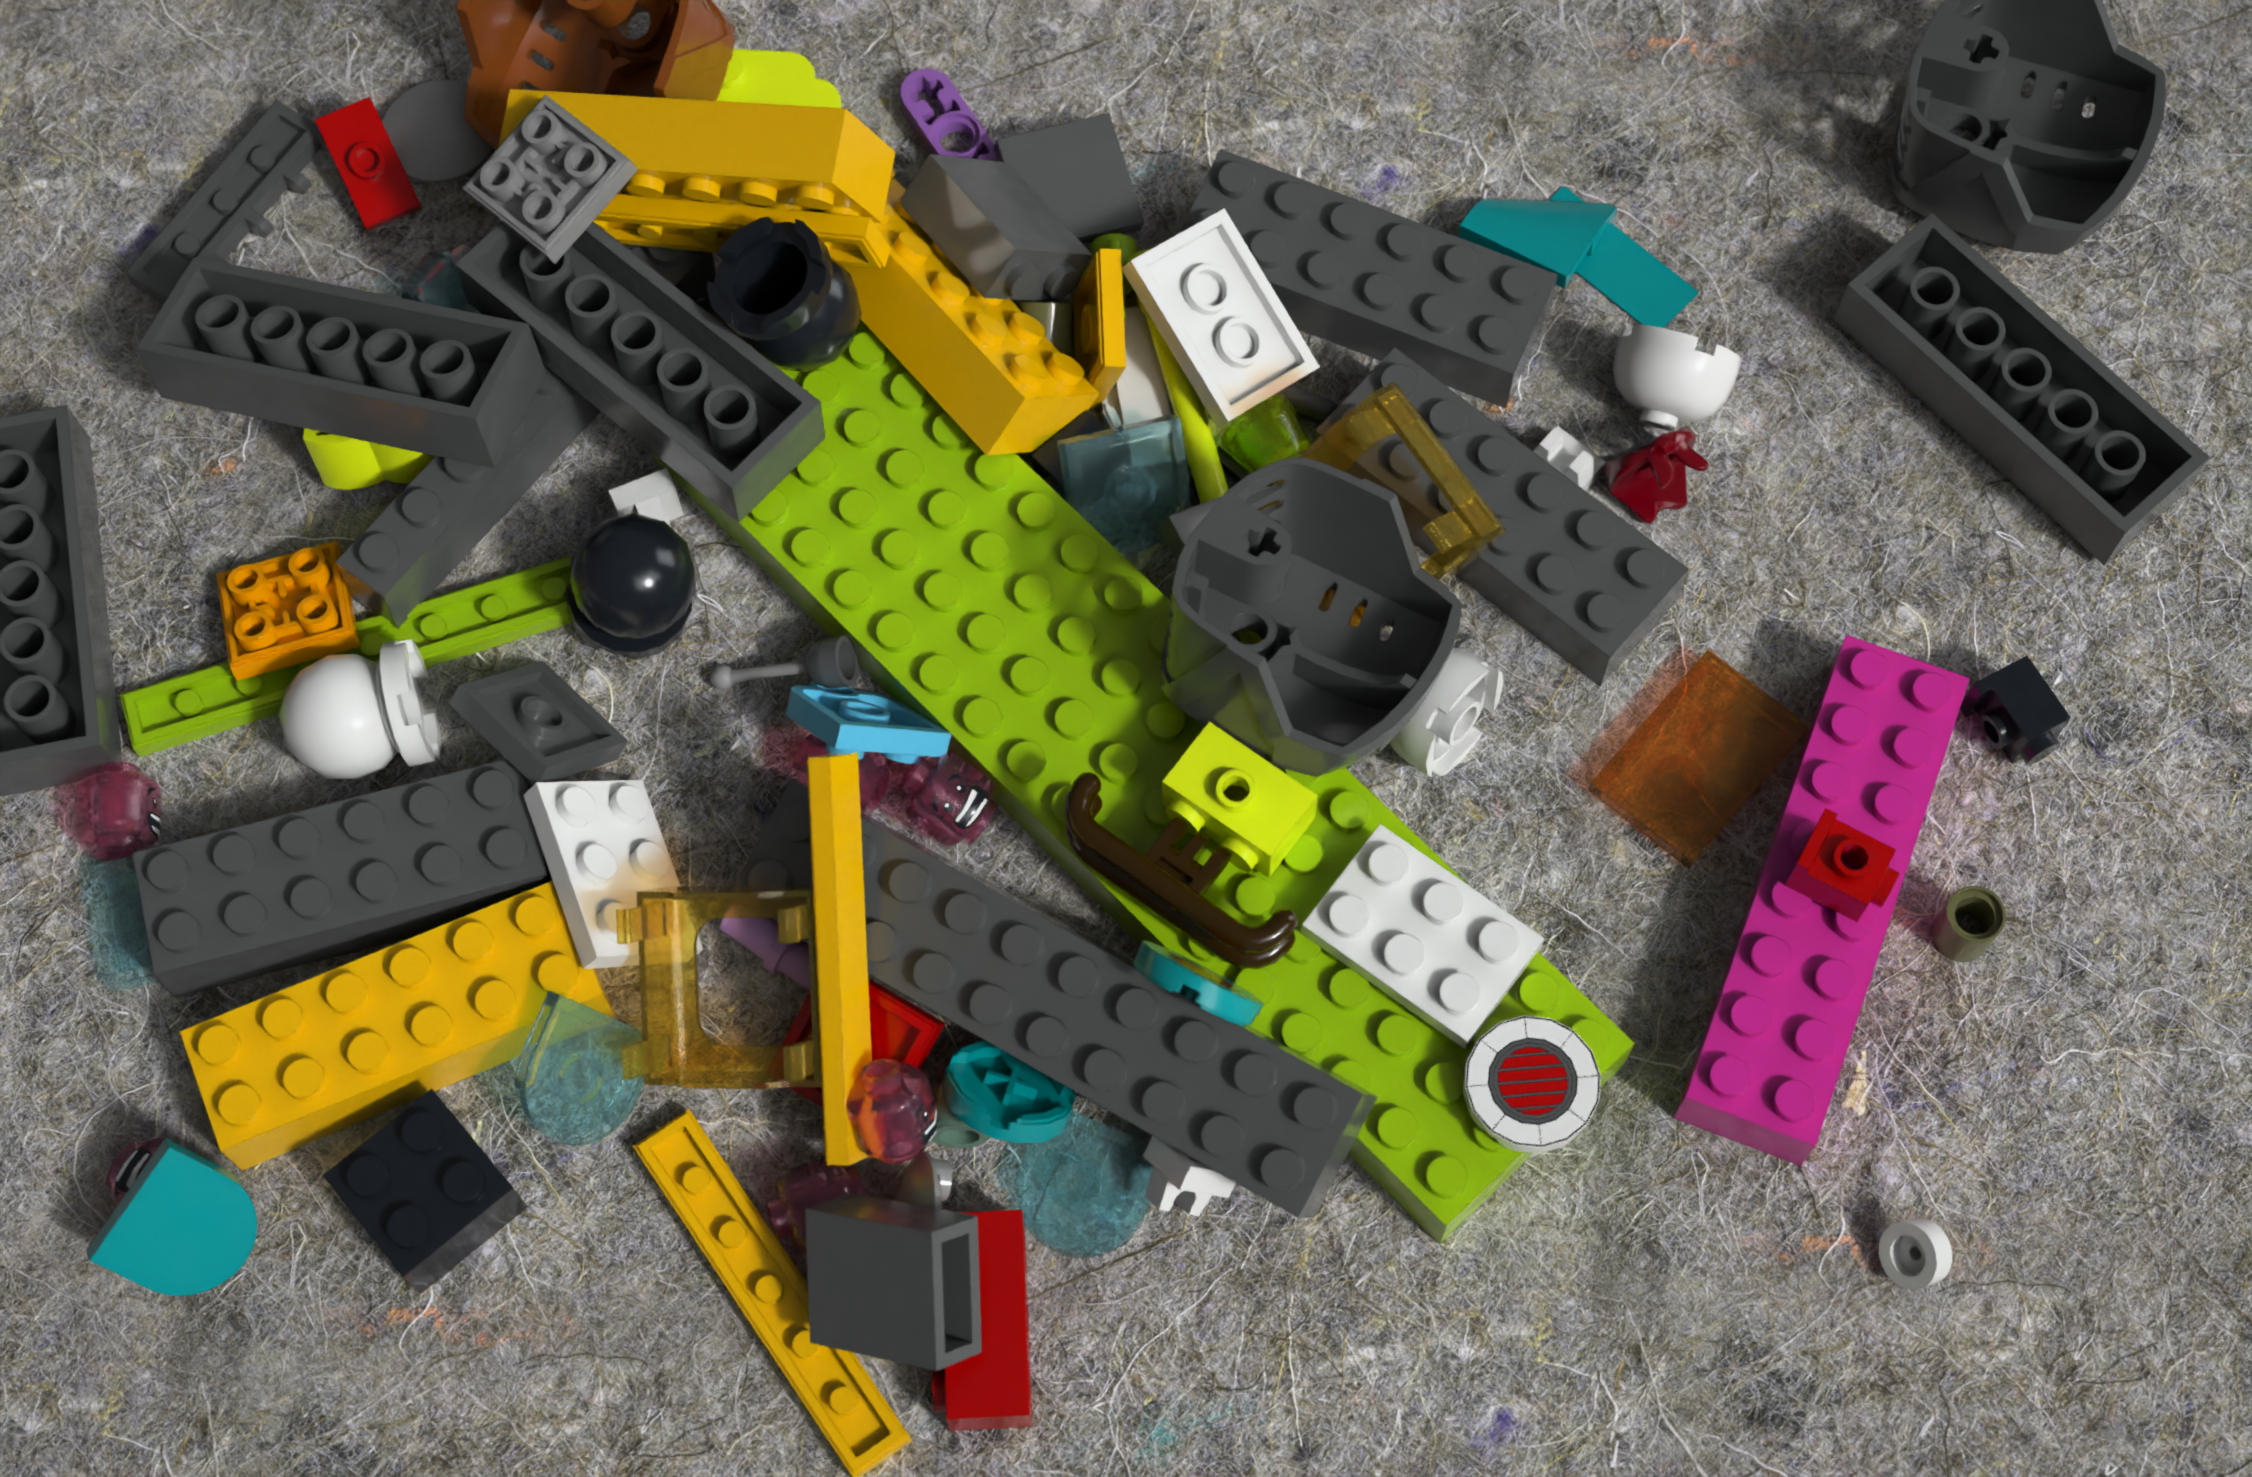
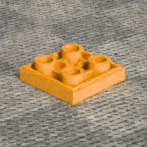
M338 540L216 573L229 665L237 681L361 647L352 596L336 564V561L343 554Z

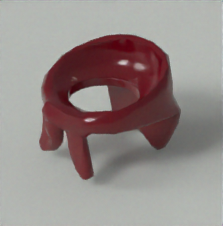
M1686 426L1681 427L1677 431L1661 434L1643 447L1605 462L1604 471L1608 478L1609 493L1625 504L1640 521L1646 524H1651L1662 509H1681L1685 507L1687 503L1685 465L1697 471H1705L1709 467L1708 462L1692 449L1696 441L1694 432Z

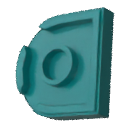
M165 1138L86 1252L89 1261L154 1292L171 1296L194 1295L208 1291L227 1281L245 1263L256 1240V1211L249 1194L236 1176L223 1167Z

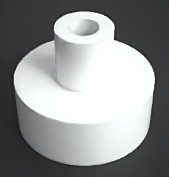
M1914 1217L1895 1223L1884 1231L1879 1242V1258L1885 1273L1895 1284L1905 1289L1918 1290L1938 1283L1946 1277L1952 1264V1248L1945 1232L1935 1222L1923 1217Z

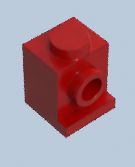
M1825 808L1785 886L1858 922L1869 903L1882 908L1900 874L1899 871L1888 866L1896 849L1835 819L1837 813ZM1841 859H1843V860L1849 862L1850 864H1852V865H1854V866H1856V867H1858V868H1860V869H1859V870H1852V869L1847 868V867L1842 863V860H1841Z

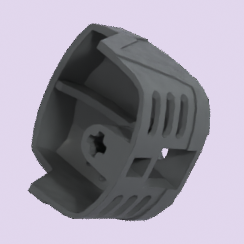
M1944 0L1936 10L1913 55L1901 120L1898 121L1890 158V185L1893 195L1914 212L1925 217L1933 213L1950 229L1974 239L2011 249L2012 251L2058 255L2090 237L2107 222L2110 223L2136 185L2154 148L2164 118L2166 103L2165 74L2162 69L2145 57L2118 44L2102 0ZM2026 78L2034 80L2032 94L2029 99L2021 97L2023 83ZM2062 88L2065 91L2063 105L2060 109H2053L2051 105L2054 93L2057 89ZM2087 103H2092L2094 105L2093 115L2088 118L2083 117L2084 106ZM1964 129L1972 133L1976 140L1971 142L1949 131Z
M1295 457L1282 459L1250 473L1227 490L1190 534L1178 558L1173 581L1170 620L1161 655L1160 687L1165 695L1181 711L1186 712L1202 726L1205 727L1210 721L1274 766L1318 777L1355 764L1374 752L1380 753L1415 715L1450 657L1460 625L1461 601L1442 582L1420 567L1397 494L1365 478L1361 480L1319 461ZM1279 480L1285 481L1252 495L1255 491ZM1277 500L1282 501L1281 503L1266 507L1260 511L1258 510L1259 508L1272 502H1275ZM1328 590L1335 591L1329 609L1327 611L1320 610L1319 607L1325 592ZM1358 606H1363L1365 611L1360 624L1357 627L1350 626L1349 623L1355 609ZM1385 626L1392 627L1389 639L1385 641L1380 640L1379 636ZM1241 629L1250 630L1256 633L1262 641L1256 644H1243L1233 638L1231 634Z

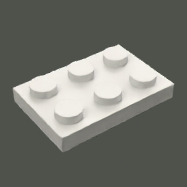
M1225 208L1132 259L1122 267L1123 273L1217 428L1232 421L1320 367Z
M642 780L536 782L523 795L583 969L690 962L703 950Z
M1381 824L1314 908L1301 928V933L1464 1049H1466L1540 950L1545 939Z

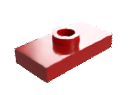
M370 97L314 119L367 232L422 209L420 201Z

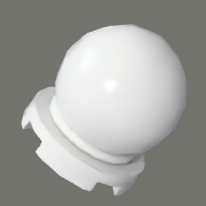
M409 639L399 642L395 640L383 643L378 663L357 654L328 655L301 670L285 689L279 712L281 730L287 749L304 766L327 779H361L384 769L397 752L401 754L410 767L426 765V763L435 761L436 757H440L441 733L437 707L424 710L417 680L429 678L420 650L414 640Z

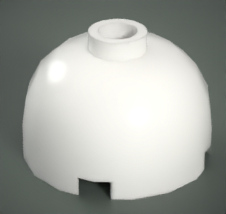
M1634 324L1631 330L1625 325L1622 327L1615 350L1613 363L1615 385L1626 403L1642 411L1639 420L1641 423L1661 430L1675 431L1678 421H1701L1715 414L1727 401L1742 360L1740 356L1716 344L1713 356L1705 353L1706 349L1697 344L1699 337L1643 324Z
M1452 648L1450 657L1428 696L1415 715L1390 742L1392 749L1406 762L1432 777V772L1439 777L1446 775L1464 759L1483 732L1474 726L1482 709L1484 708L1490 713H1494L1503 688L1502 672L1469 652L1459 648Z

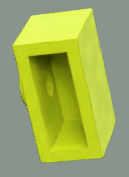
M1210 721L1162 781V805L1167 807L1165 813L1171 821L1175 817H1179L1189 825L1186 832L1195 835L1200 830L1219 843L1223 849L1231 853L1232 856L1229 862L1246 872H1250L1255 868L1268 878H1270L1315 819L1317 794Z

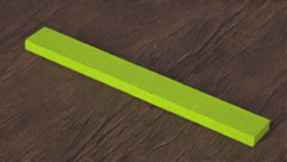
M573 555L424 600L417 604L407 615L408 619L399 629L382 615H375L356 621L361 647L337 654H357L378 663L383 643L413 639L420 650L426 668L570 624L572 621L566 606L571 558ZM322 658L239 681L233 675L229 661L122 693L120 697L133 750L139 757H143L277 715L280 712L285 689L301 670Z

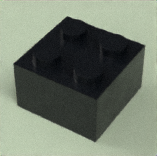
M430 1089L322 1175L400 1274L420 1294L528 1208L519 1194L433 1089Z

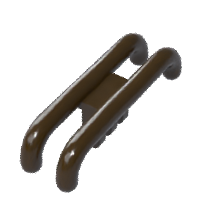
M1091 772L1082 773L1076 778L1065 798L1064 816L1067 821L1066 835L1070 846L1085 864L1220 959L1238 968L1260 969L1275 964L1292 948L1295 943L1294 930L1297 926V917L1292 910L1287 908L1278 909L1265 923L1257 926H1247L1203 897L1227 866L1232 856L1231 853L1220 846L1210 856L1205 865H1201L1197 860L1206 850L1210 839L1197 832L1181 851L1175 846L1183 838L1189 825L1179 817H1175L1144 856L1095 820L1096 815L1102 808V799L1098 795L1101 789L1100 778Z

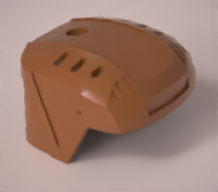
M459 0L456 6L473 64L466 91L464 117L474 131L494 149H497L499 146L510 89L523 90L525 85L531 84L540 91L717 101L729 61L732 59L733 26L726 14L712 0ZM637 13H648L650 16V26L646 34L638 39H628L627 26L630 19ZM553 24L566 33V39L558 41L545 32V25ZM534 53L541 54L553 63V69L545 70L532 61V55Z

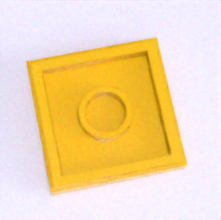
M1100 248L1095 253L1071 295V303H1073V357L1083 368L1084 378L1100 393L1089 409H1099L1102 401L1105 400L1126 368L1121 249Z

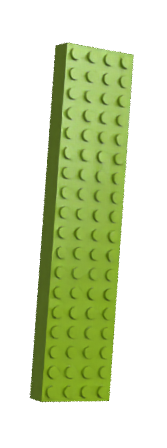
M861 319L854 340L835 362L810 372L780 369L821 402L825 439L740 522H737L652 453L655 462L662 469L667 468L671 478L830 637L844 635L850 638L856 649L858 665L890 697L903 702L952 733L947 753L1139 945L1144 940L1165 947L1214 971L1247 990L1263 1003L1258 1016H1255L1252 1024L1249 1026L1378 1096L1348 1154L1439 1245L1533 1154L1512 1151L1497 1143V1139L1489 1136L1484 1129L1482 1131L1470 1116L1463 1096L1464 1069L1474 1046L1482 1035L1499 1022L1524 1015L1551 1018L1573 1029L1593 1051L1601 1074L1600 1088L1624 1066L1635 1043L1539 951L1466 1049H1464L1301 933L1304 921L1380 824L1465 882L1345 767L1318 777L1277 767L1318 795L1315 819L1270 878L1255 868L1250 872H1246L1228 862L1227 866L1203 896L1237 921L1247 926H1257L1265 923L1278 909L1287 908L1292 910L1297 917V926L1294 930L1295 943L1275 964L1260 969H1244L1223 961L1085 864L1070 846L1066 835L1067 821L1064 816L1065 798L1076 778L1085 772L1094 773L1100 778L1101 789L1098 795L1102 799V808L1096 815L1095 820L1145 856L1171 823V819L1165 813L1167 807L1162 805V781L1205 728L1186 712L1181 711L1165 695L1160 687L1161 655L1170 620L1171 601L1016 453L986 456ZM1186 832L1175 847L1182 851L1194 835ZM1208 837L1210 839L1209 845L1197 860L1203 866L1220 846L1219 843Z

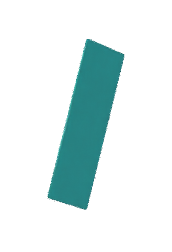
M1565 186L1561 187L1548 200L1584 202ZM1612 223L1592 255L1586 254L1576 270V273L1643 325L1664 328L1698 295V291Z

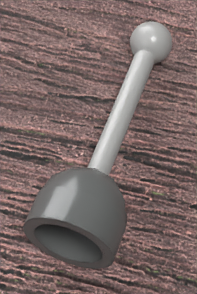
M844 635L829 637L814 643L806 653L805 660L737 670L721 665L713 669L710 680L716 689L728 690L735 682L807 673L810 679L825 688L848 687L854 685L857 680L858 657L854 644L849 637Z

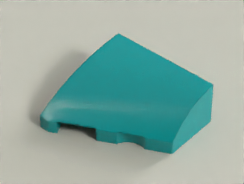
M1484 198L1475 204L1459 226L1458 237L1558 274L1556 285L1565 289L1585 255L1591 256L1615 218L1617 207L1608 203Z

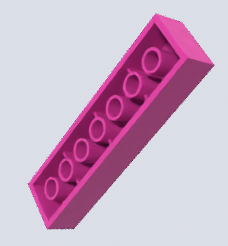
M1849 635L1845 636L1830 666L1674 1119L1799 1166L1802 1165L1815 1148L1970 678ZM1825 808L1837 813L1835 819L1896 849L1888 866L1899 871L1900 874L1882 908L1869 903L1858 922L1785 886ZM1841 859V860H1842V863H1843L1847 868L1852 869V870H1859V869H1860V868H1858V867H1856V866L1850 864L1849 862H1847V861Z

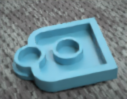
M811 681L809 686L799 685L791 687L785 712L787 717L824 741L827 752L831 754L858 753V760L863 759L865 752L881 753L885 758L906 764L918 763L920 756L946 758L952 734L903 702L892 697L873 692L858 691L849 686L825 688L814 681Z

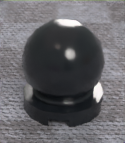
M769 217L759 218L739 228L721 245L717 254L722 259V262L715 273L714 283L708 281L706 288L711 307L737 335L743 336L748 345L777 368L810 372L835 362L852 343L862 315L856 286L850 273L837 260L830 257L827 246L803 221L795 219V223H774Z
M636 513L605 519L582 538L571 558L566 607L574 629L590 647L598 651L600 647L612 654L629 655L628 659L638 660L661 653L680 637L684 625L691 614L692 599L696 594L697 569L687 542L665 521Z

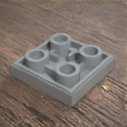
M545 94L465 184L463 189L472 199L556 264L638 169L629 158Z

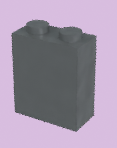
M929 154L899 201V204L984 298L1061 302L1064 297L1076 288L1080 280V273L1092 257L1091 252L1007 162Z
M849 1193L805 1208L810 1343L934 1371L982 1352L978 1216Z

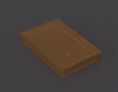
M1708 649L1592 780L1588 791L1690 869L1805 736L1810 726Z

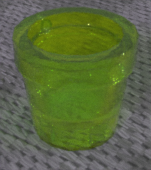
M1283 394L1270 397L1249 409L1227 428L1220 441L1229 455L1237 458L1249 473L1257 471L1275 461L1290 457L1308 458L1320 462L1317 452L1296 417V409ZM1279 480L1277 482L1269 484L1268 486L1271 487L1283 483L1285 481Z

